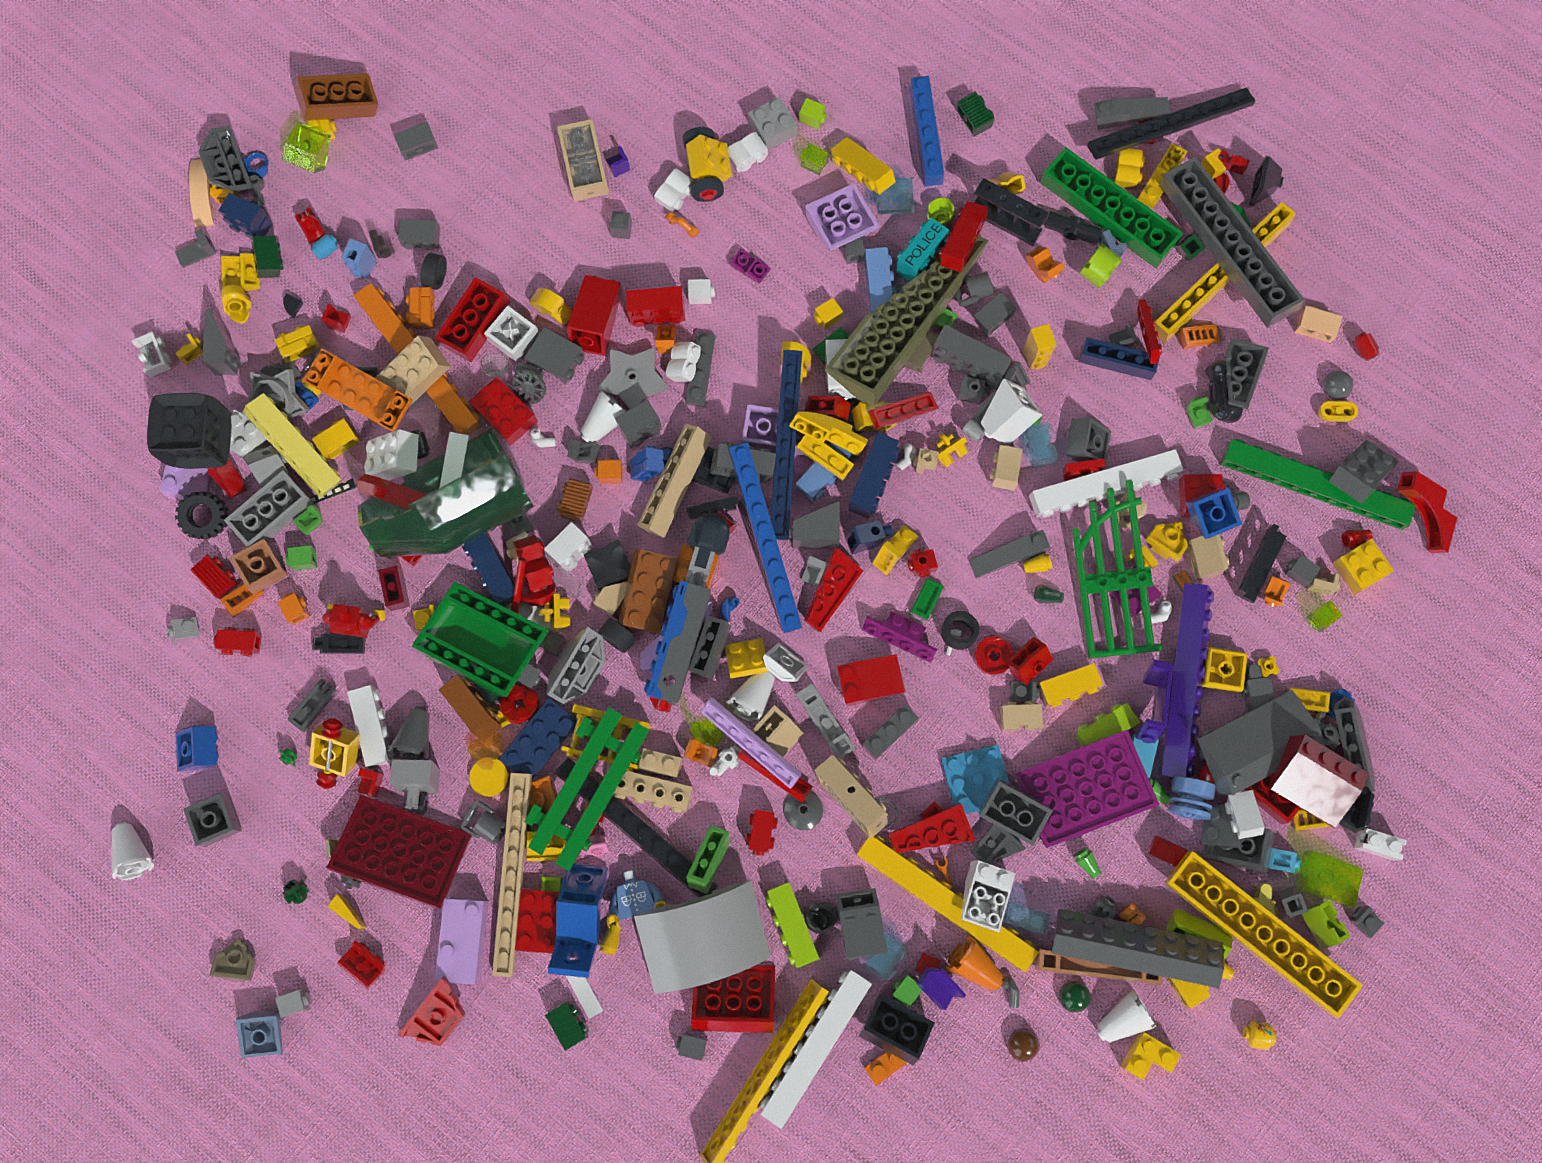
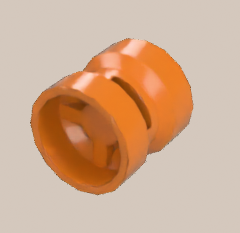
M1134 902L1129 903L1118 912L1121 919L1136 925H1140L1146 920L1145 915L1137 910V905Z

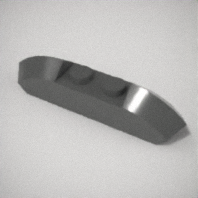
M1344 697L1335 704V716L1345 759L1369 773L1361 794L1365 795L1375 790L1372 761L1359 709L1355 701Z

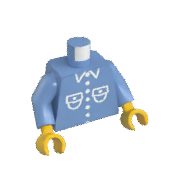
M634 870L624 872L625 885L617 887L609 904V916L606 920L608 928H610L612 922H616L618 928L620 927L619 920L665 906L666 903L661 891L652 882H646L645 879L637 881Z

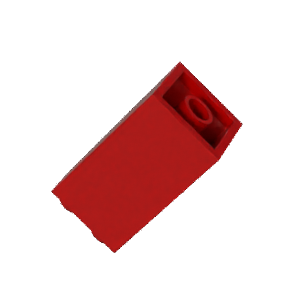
M584 276L567 325L569 341L580 346L583 352L606 356L621 297V282L597 276Z

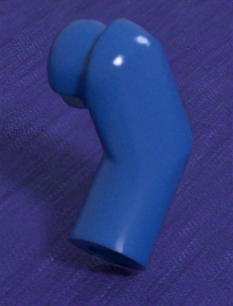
M732 596L721 604L722 620L730 623V612L739 605V598Z

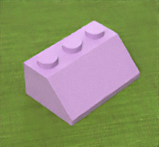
M166 465L160 492L167 497L184 499L185 495H190L192 492H207L211 478L207 473L208 468L184 469Z

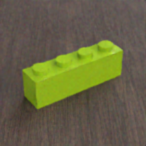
M788 882L767 891L768 896H765L769 908L773 907L776 913L772 917L776 927L781 926L783 931L780 937L783 945H788L791 953L787 955L791 965L795 964L799 968L818 960L819 956L790 883Z

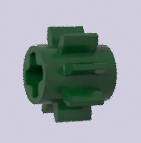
M291 880L283 888V898L288 904L292 901L294 904H300L307 898L308 886L303 880L299 883L297 880Z

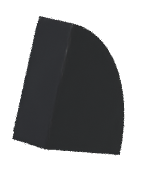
M287 293L283 301L286 312L293 319L304 304Z

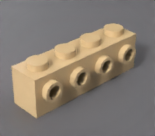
M626 771L614 792V797L625 800L626 796L631 797L633 802L644 804L645 801L651 802L652 807L660 809L668 806L672 807L671 811L682 814L683 810L688 811L693 787Z

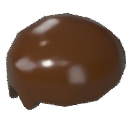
M1026 1028L1013 1032L1007 1042L1008 1051L1011 1056L1021 1062L1033 1059L1038 1053L1040 1046L1038 1036L1032 1030Z

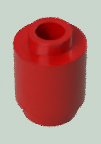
M1363 332L1355 337L1356 340L1353 344L1361 358L1368 361L1380 354L1378 351L1379 347L1371 333L1366 334V332Z

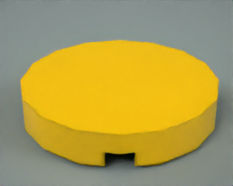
M488 757L476 762L469 776V781L474 791L486 797L499 795L505 790L509 780V772L505 764L496 758Z

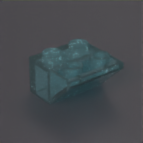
M895 178L896 182L880 195L875 192V204L878 215L914 213L912 178Z

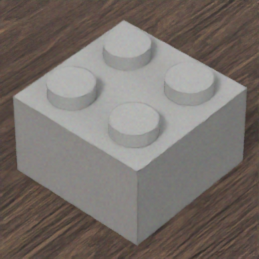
M780 96L748 112L750 127L754 132H757L768 151L797 136V123Z

